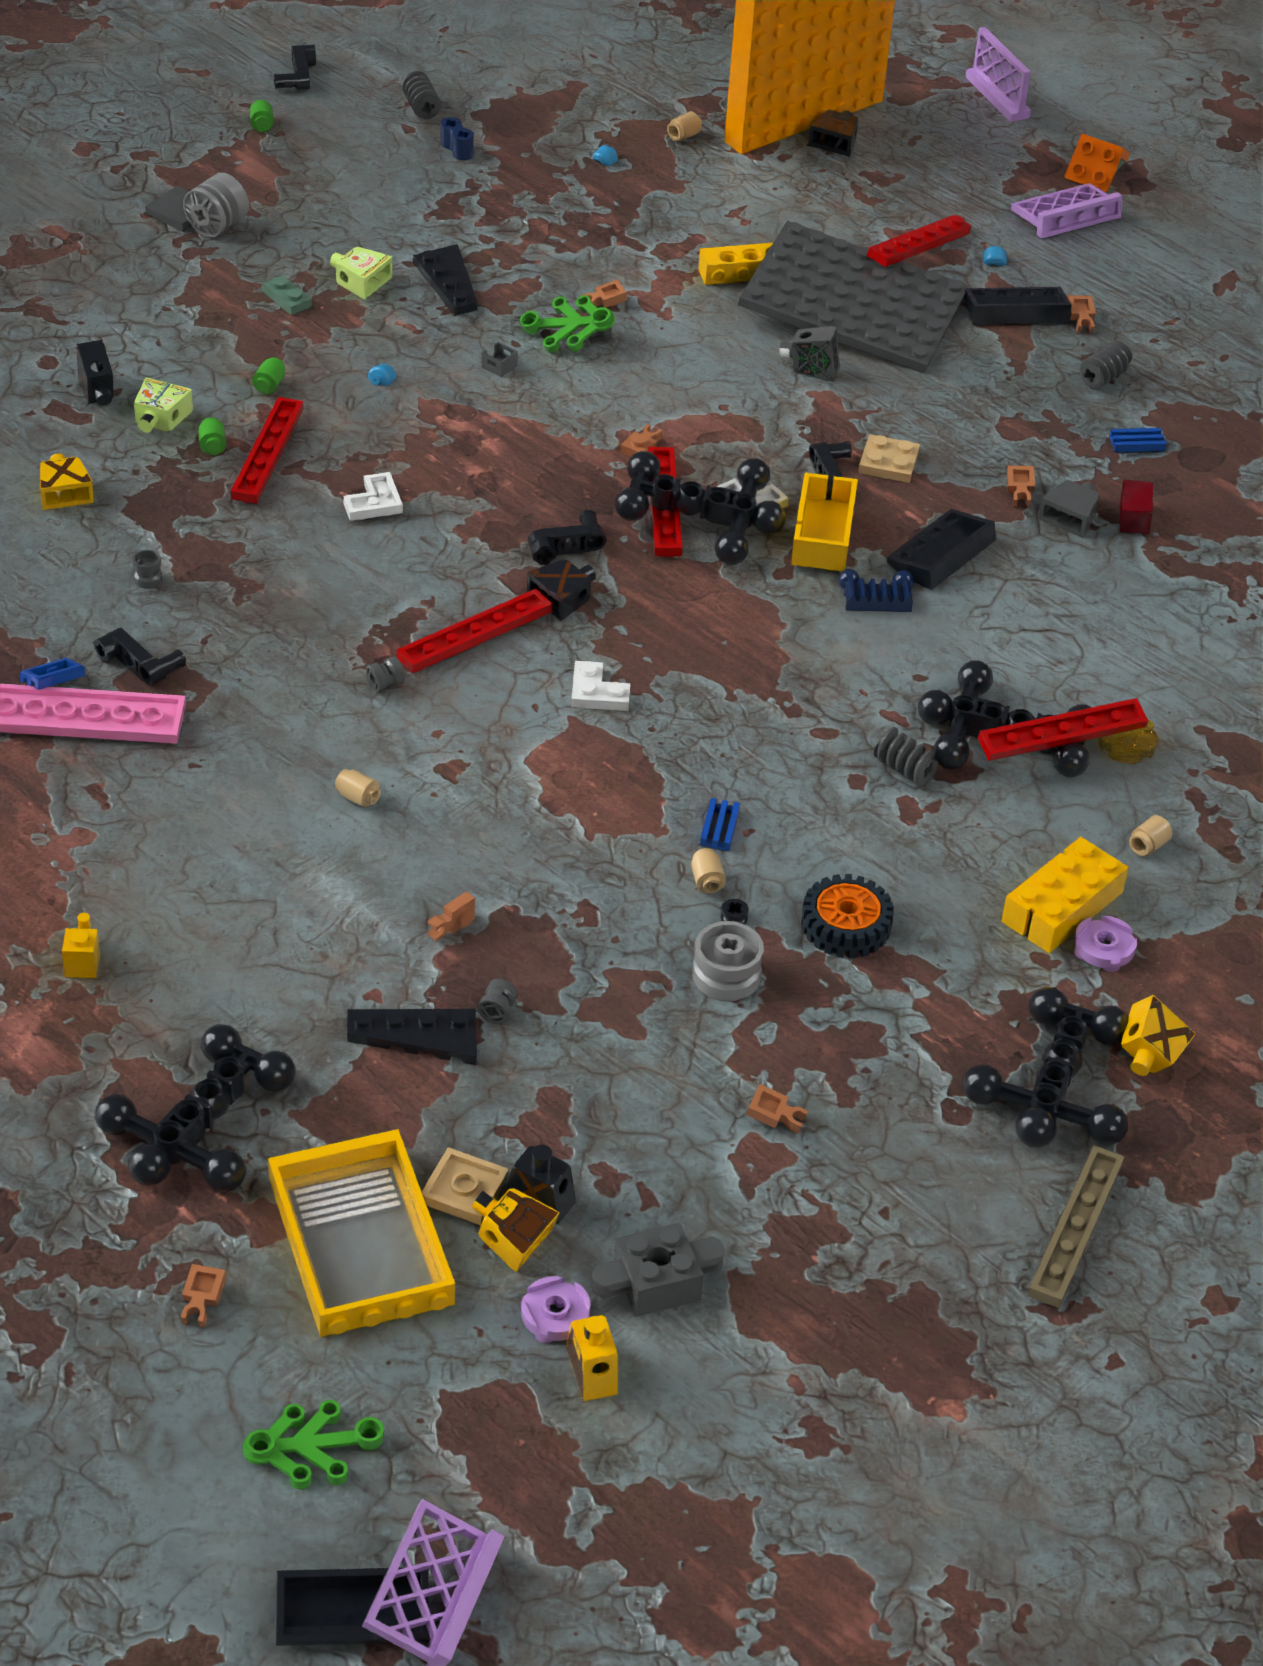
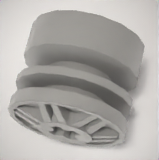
M217 173L185 194L183 209L186 218L196 231L206 237H215L247 215L249 200L246 191L233 176L227 173Z

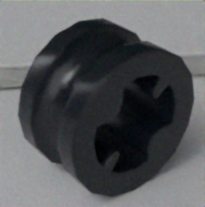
M729 899L722 904L721 921H735L744 925L747 923L749 907L744 901Z

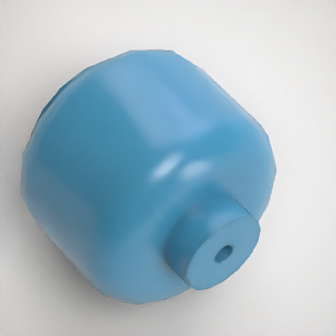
M607 145L599 147L592 157L594 161H599L602 165L610 166L618 161L616 150Z
M989 247L983 253V263L1004 266L1007 264V253L1002 247Z
M386 363L379 364L370 369L368 379L373 385L388 386L396 379V373L390 365Z

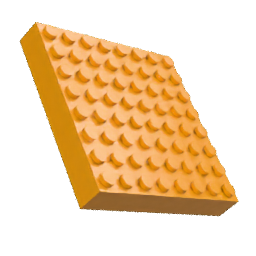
M736 0L724 142L740 154H744L810 129V125L827 110L841 113L847 110L853 113L882 102L895 0Z

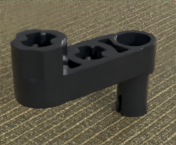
M315 44L291 46L294 73L274 74L275 89L295 87L296 90L310 89L308 66L316 65Z
M849 441L834 444L822 442L809 445V458L815 473L828 475L826 498H831L834 476L843 477L834 459L851 458L852 447Z
M593 510L583 511L579 516L582 525L545 528L531 532L528 536V544L533 561H536L539 565H547L557 555L585 553L603 548L606 544V537L602 526L598 524L596 513Z
M117 628L93 641L94 649L101 661L106 662L116 657L148 686L165 679L167 674L186 666V658L179 649L160 659L154 658L122 628Z

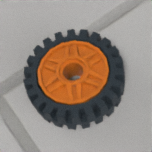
M839 874L833 875L832 881L828 877L822 878L821 884L818 881L815 882L812 889H808L804 898L801 918L803 933L807 934L809 942L814 941V946L819 950L825 946L824 953L829 955L834 950L837 951L836 957L843 958L844 953H848L849 958H856L857 952L862 957L868 956L869 950L875 953L878 951L879 946L883 947L886 944V940L889 939L894 915L891 897L888 893L884 894L885 889L881 886L875 888L876 882L869 880L867 883H864V877L858 876L856 880H852V874H845L844 879H841Z

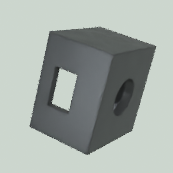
M499 341L494 344L492 356L487 354V350L482 352V368L500 377L517 367L518 351ZM504 349L511 352V355L504 353Z

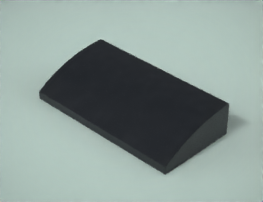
M1061 287L965 288L966 305L973 325L1070 323L1072 304Z
M950 509L889 555L887 563L896 571L906 570L910 572L914 577L915 583L933 590L996 540L995 521Z
M389 1568L277 1571L276 1646L392 1643L362 1627ZM428 1569L416 1572L415 1575L421 1590L429 1589ZM406 1575L393 1579L392 1583L398 1597L413 1593ZM388 1594L386 1595L384 1601L389 1600ZM429 1596L424 1598L429 1608ZM416 1600L401 1604L407 1622L423 1618ZM392 1606L379 1610L376 1620L389 1627L399 1624ZM426 1625L410 1629L416 1642H429V1632Z

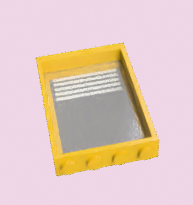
M399 1129L268 1158L269 1181L320 1337L339 1335L348 1330L365 1326L372 1327L382 1322L398 1318H409L415 1314L431 1310H442L448 1306L455 1305V1281Z

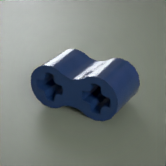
M445 118L441 121V146L451 150L454 158L469 160L474 155V133L464 128L459 119Z

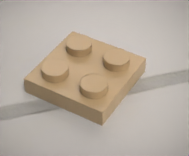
M869 434L858 473L910 483L918 458L920 444L907 440L886 438L882 435Z
M448 1147L422 1190L425 1203L428 1207L481 1225L485 1217L474 1210L472 1205L482 1191L497 1199L509 1178V1169Z

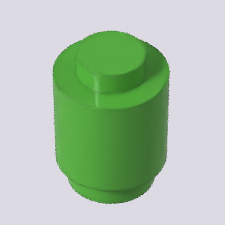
M257 100L250 107V123L256 131L266 132L274 124L273 108L265 100Z
M274 357L264 360L252 378V383L256 390L263 394L274 393L285 377L284 363Z
M213 417L203 420L198 428L200 448L209 455L220 454L226 448L225 427L222 422Z

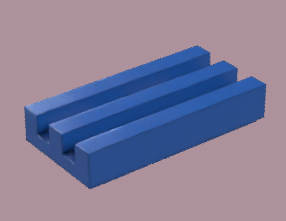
M1161 428L1110 429L1109 438L1114 452L1165 451L1167 444L1164 440V435L1161 434Z
M63 658L22 670L20 672V681L23 683L27 682V685L34 686L35 689L39 690L85 676V667L73 660Z
M711 798L700 839V846L730 851L740 803L734 802V805L731 806L728 805L727 800H722V804L716 803L717 799ZM716 811L719 812L713 840H708ZM726 813L731 814L725 841L719 842Z

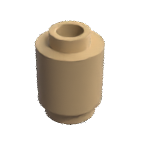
M690 111L671 120L667 131L672 140L683 141L700 133L702 121L696 113Z
M355 769L342 770L335 781V789L339 791L340 796L364 808L375 804L381 794L380 785L377 780Z
M1151 816L1132 832L1129 839L1130 847L1140 856L1153 854L1172 838L1171 825L1161 816Z
M709 848L696 851L692 857L691 868L698 890L703 893H715L721 890L726 884V876L720 856Z

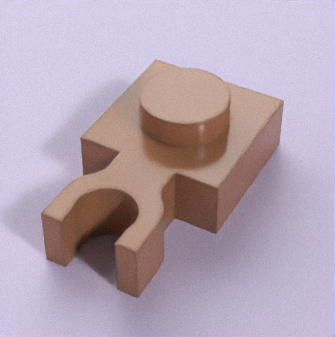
M618 279L595 287L594 293L583 294L589 296L591 302L596 307L603 305L607 308L628 300L627 293Z
M1068 295L1067 298L1072 304L1070 320H1077L1076 332L1080 333L1082 326L1088 328L1089 333H1093L1096 312L1092 296Z
M647 424L643 428L642 434L634 431L621 444V453L632 457L637 452L648 451V447H657V442L662 438V429L650 432L651 425Z
M1008 465L1007 490L1008 493H1014L1013 507H1017L1018 499H1024L1026 507H1030L1031 493H1034L1035 490L1034 466Z
M466 891L445 905L443 914L428 920V924L433 928L428 931V936L438 941L447 931L453 934L462 927H467L475 919V897Z
M759 1084L745 1115L773 1128H776L779 1121L784 1123L789 1130L798 1134L803 1123L794 1120V1118L804 1121L808 1111L801 1107L786 1105L789 1099L788 1096Z
M192 1264L182 1293L184 1301L189 1302L184 1307L180 1317L183 1324H188L189 1317L194 1313L200 1314L198 1324L200 1327L205 1328L207 1305L218 1307L227 1279L225 1270Z

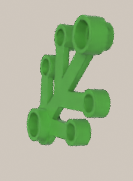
M587 295L578 297L576 305L580 312H587L590 316H580L567 303L566 298L560 296L553 300L552 306L556 313L564 314L566 317L540 319L537 312L528 311L520 317L519 321L523 331L528 334H536L540 329L561 328L543 340L544 348L548 353L556 352L560 347V341L579 327H585L578 334H573L567 339L569 349L577 352L583 348V341L593 333L610 329L615 323V316L608 308H597Z
M325 1400L320 1404L319 1411L294 1437L282 1438L289 1428L297 1429L305 1422L304 1408L299 1404H290L284 1408L283 1415L268 1430L258 1429L247 1436L243 1443V1455L247 1461L255 1465L270 1463L290 1477L292 1487L302 1490L309 1487L312 1482L310 1467L305 1464H296L283 1454L296 1452L326 1472V1478L330 1484L342 1485L348 1479L347 1464L342 1460L333 1459L320 1449L359 1445L366 1451L375 1450L383 1443L384 1426L380 1420L366 1417L358 1421L355 1430L318 1434L326 1425L337 1423L341 1417L339 1403L335 1400ZM327 1410L335 1411V1413L331 1415L325 1414L324 1412ZM291 1414L299 1415V1417L295 1419L289 1418L288 1416ZM265 1448V1450L258 1451L256 1449ZM334 1470H340L343 1473L340 1475H334L331 1472H333ZM299 1474L306 1475L304 1479L295 1478Z

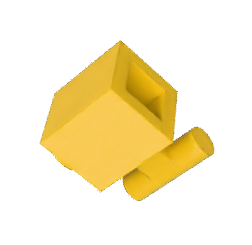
M80 913L77 916L78 928L65 929L62 946L64 976L72 978H97L100 959L98 929H91L90 915L88 913Z

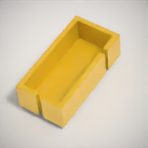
M804 473L791 565L827 569L830 571L845 570L858 479L834 476L830 501L826 500L828 475Z
M1080 836L1064 849L1063 854L1060 852L1006 896L1001 922L1023 936L1027 933L1030 913L1032 912L1028 940L1050 954L1076 932L1078 925L1083 920L1090 917L1093 918L1123 893L1129 867Z

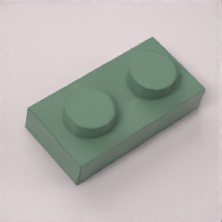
M284 275L262 283L263 292L290 315L312 307V299Z

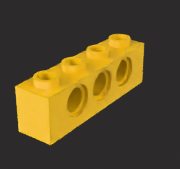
M773 243L700 249L698 269L704 284L714 285L750 281Z

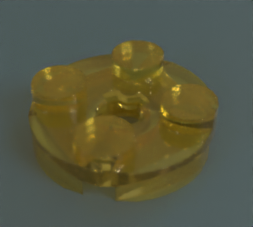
M1149 720L1145 728L1099 737L1098 742L1102 750L1104 747L1109 751V757L1113 760L1127 764L1140 763L1142 758L1148 755L1151 758L1154 755L1158 737L1154 731L1153 722Z

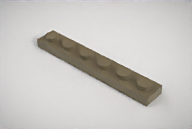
M1093 1145L1029 1287V1297L1058 1308L1061 1307L1122 1168L1125 1156Z

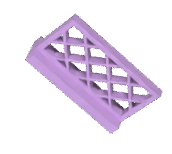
M986 27L979 28L973 68L966 69L965 77L1010 122L1030 118L1031 109L1026 105L1031 71Z
M1088 183L1011 203V211L1036 226L1037 236L1046 238L1121 218L1123 196L1118 192L1106 194Z
M422 1499L416 1508L362 1627L427 1661L426 1666H446L452 1659L505 1536L493 1529L486 1534ZM423 1514L435 1519L441 1532L426 1535L421 1524ZM416 1532L417 1538L412 1539ZM462 1534L473 1540L474 1544L471 1550L458 1553L452 1536ZM444 1539L450 1556L435 1559L429 1542ZM421 1545L427 1562L412 1566L406 1551L410 1547ZM467 1559L463 1565L462 1560ZM402 1563L403 1569L398 1570L400 1564ZM453 1563L459 1578L457 1581L445 1584L438 1566ZM430 1569L436 1587L421 1590L415 1573ZM406 1575L413 1593L398 1597L392 1583L393 1579ZM449 1590H453L451 1596L448 1593ZM439 1593L445 1606L444 1612L431 1615L424 1597ZM388 1594L389 1600L384 1601L386 1595ZM416 1600L423 1618L407 1622L401 1604ZM392 1606L399 1623L398 1625L389 1627L376 1620L379 1610ZM439 1621V1623H438V1625H437V1627H436L435 1624H434V1622ZM426 1625L431 1638L428 1648L414 1640L411 1628Z

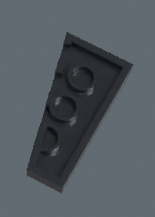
M458 244L435 250H427L413 255V264L454 316L477 310V299Z
M348 1009L347 1042L385 1049L392 1045L402 1047L407 1053L418 1054L419 1051L436 1053V1058L450 1060L451 1056L465 1059L467 1064L477 1065L476 1009Z

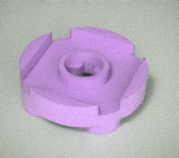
M1102 916L1101 920L1091 921L1092 917L1083 920L1078 925L1074 938V954L1077 958L1093 966L1103 968L1107 972H1117L1120 966L1128 964L1133 959L1137 938L1133 937V930L1126 922L1112 916ZM1108 940L1110 944H1103L1101 942Z
M545 1277L535 1281L528 1287L527 1294L521 1301V1318L525 1327L535 1334V1338L541 1343L567 1340L570 1323L574 1320L589 1318L590 1298L586 1290L576 1282L572 1285L564 1282L563 1277ZM555 1304L557 1308L563 1307L564 1309L561 1312L554 1313L550 1311V1305Z

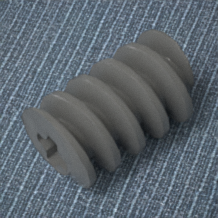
M421 71L409 73L402 82V90L415 115L422 119L435 117L442 108V102L428 76Z
M1114 341L1085 359L1080 367L1084 383L1091 389H1099L1121 373L1127 371L1132 360L1130 348L1121 341Z
M895 727L890 728L880 738L874 749L875 758L877 757L882 763H887L888 767L896 769L899 774H905L907 779L914 780L915 784L919 786L928 783L938 768V761H933L935 753L932 750L925 752V746L922 744L916 747V740L911 738L907 741V735L905 733L898 735V729Z

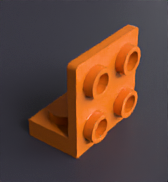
M1081 133L1065 178L1082 185L1090 183L1107 193L1120 160L1127 162L1130 152L1123 147Z

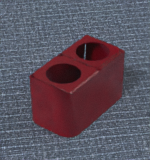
M1124 479L1121 490L1122 495L1120 497L1119 532L1149 534L1153 514L1149 513L1153 512V482Z

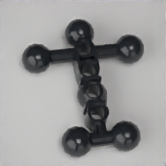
M640 451L633 454L627 464L628 475L632 479L629 488L621 490L615 499L616 512L627 521H637L645 516L649 509L647 496H651V504L656 509L674 512L676 507L684 515L692 516L700 513V519L705 518L712 523L729 526V531L721 534L715 543V554L726 565H737L747 557L749 546L744 534L746 529L751 527L752 524L763 534H774L779 532L786 522L785 510L777 502L764 501L756 506L755 497L757 491L764 489L770 480L769 467L758 458H749L739 466L737 479L738 483L742 486L740 492L723 487H711L710 485H707L705 491L697 482L689 481L680 484V478L676 479L669 474L659 475L661 472L660 460L649 451Z
M980 660L969 661L960 668L958 683L962 693L955 697L954 700L941 690H930L924 693L918 702V713L924 722L930 725H942L949 720V732L940 736L933 746L934 759L945 769H957L962 767L968 760L970 749L968 742L965 740L966 735L978 737L980 731L1036 719L1032 713L1025 709H1016L1009 712L1010 706L1005 707L1001 703L978 698L979 695L986 693L993 684L992 669ZM1077 704L1071 707L1067 711V713L1086 708H1091V706L1087 704ZM1038 713L1037 719L1053 715H1042L1041 713ZM1085 741L1038 750L1043 753L1054 752V768L1065 777H1077L1083 774L1090 764L1089 752L1084 747Z
M1056 987L1037 989L1029 1000L1031 1016L1043 1026L1059 1024L1054 1041L1043 1052V1066L1033 1091L1003 1082L1002 1076L997 1069L990 1065L980 1064L971 1067L965 1073L962 1082L963 1092L975 1104L986 1105L1000 1099L1028 1108L1018 1116L1015 1128L1020 1141L1029 1147L1040 1148L1048 1145L1054 1139L1057 1132V1118L1088 1127L1089 1134L1100 1144L1112 1145L1120 1142L1127 1134L1129 1126L1128 1117L1122 1109L1114 1104H1103L1091 1110L1066 1102L1064 1099L1067 1087H1069L1071 1077H1074L1082 1067V1052L1087 1028H1090L1094 1038L1104 1045L1120 1043L1128 1023L1127 1014L1117 1006H1104L1096 1011L1069 1004L1065 994Z
M217 1024L206 1030L201 1040L202 1052L205 1058L214 1063V1070H210L207 1073V1079L195 1084L190 1094L185 1096V1100L177 1103L158 1125L137 1115L133 1101L121 1094H111L101 1099L96 1106L94 1118L98 1127L106 1134L121 1135L129 1132L148 1142L133 1150L128 1161L130 1174L138 1183L147 1186L159 1184L167 1178L171 1165L183 1160L201 1169L207 1184L212 1189L220 1192L233 1191L242 1184L246 1175V1166L242 1157L230 1150H219L211 1153L197 1146V1144L204 1137L205 1129L212 1127V1120L224 1115L229 1105L234 1103V1099L239 1098L243 1094L244 1076L250 1069L254 1071L256 1080L261 1087L268 1091L278 1092L286 1089L294 1080L296 1067L292 1058L280 1051H270L263 1055L243 1045L239 1032L232 1026Z

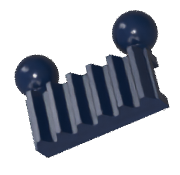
M845 569L839 574L838 584L844 589L846 611L912 612L911 588L914 585V577L910 572L906 570L898 571L893 576L891 584H887L886 579H882L879 584H876L875 579H871L868 584H865L864 578L860 579L858 573L853 569Z

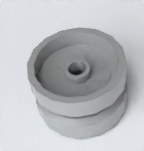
M720 921L710 924L701 930L695 940V958L693 960V981L697 988L708 997L720 1001L740 1000L755 992L761 980V964L764 955L763 941L759 934L749 926L735 921Z

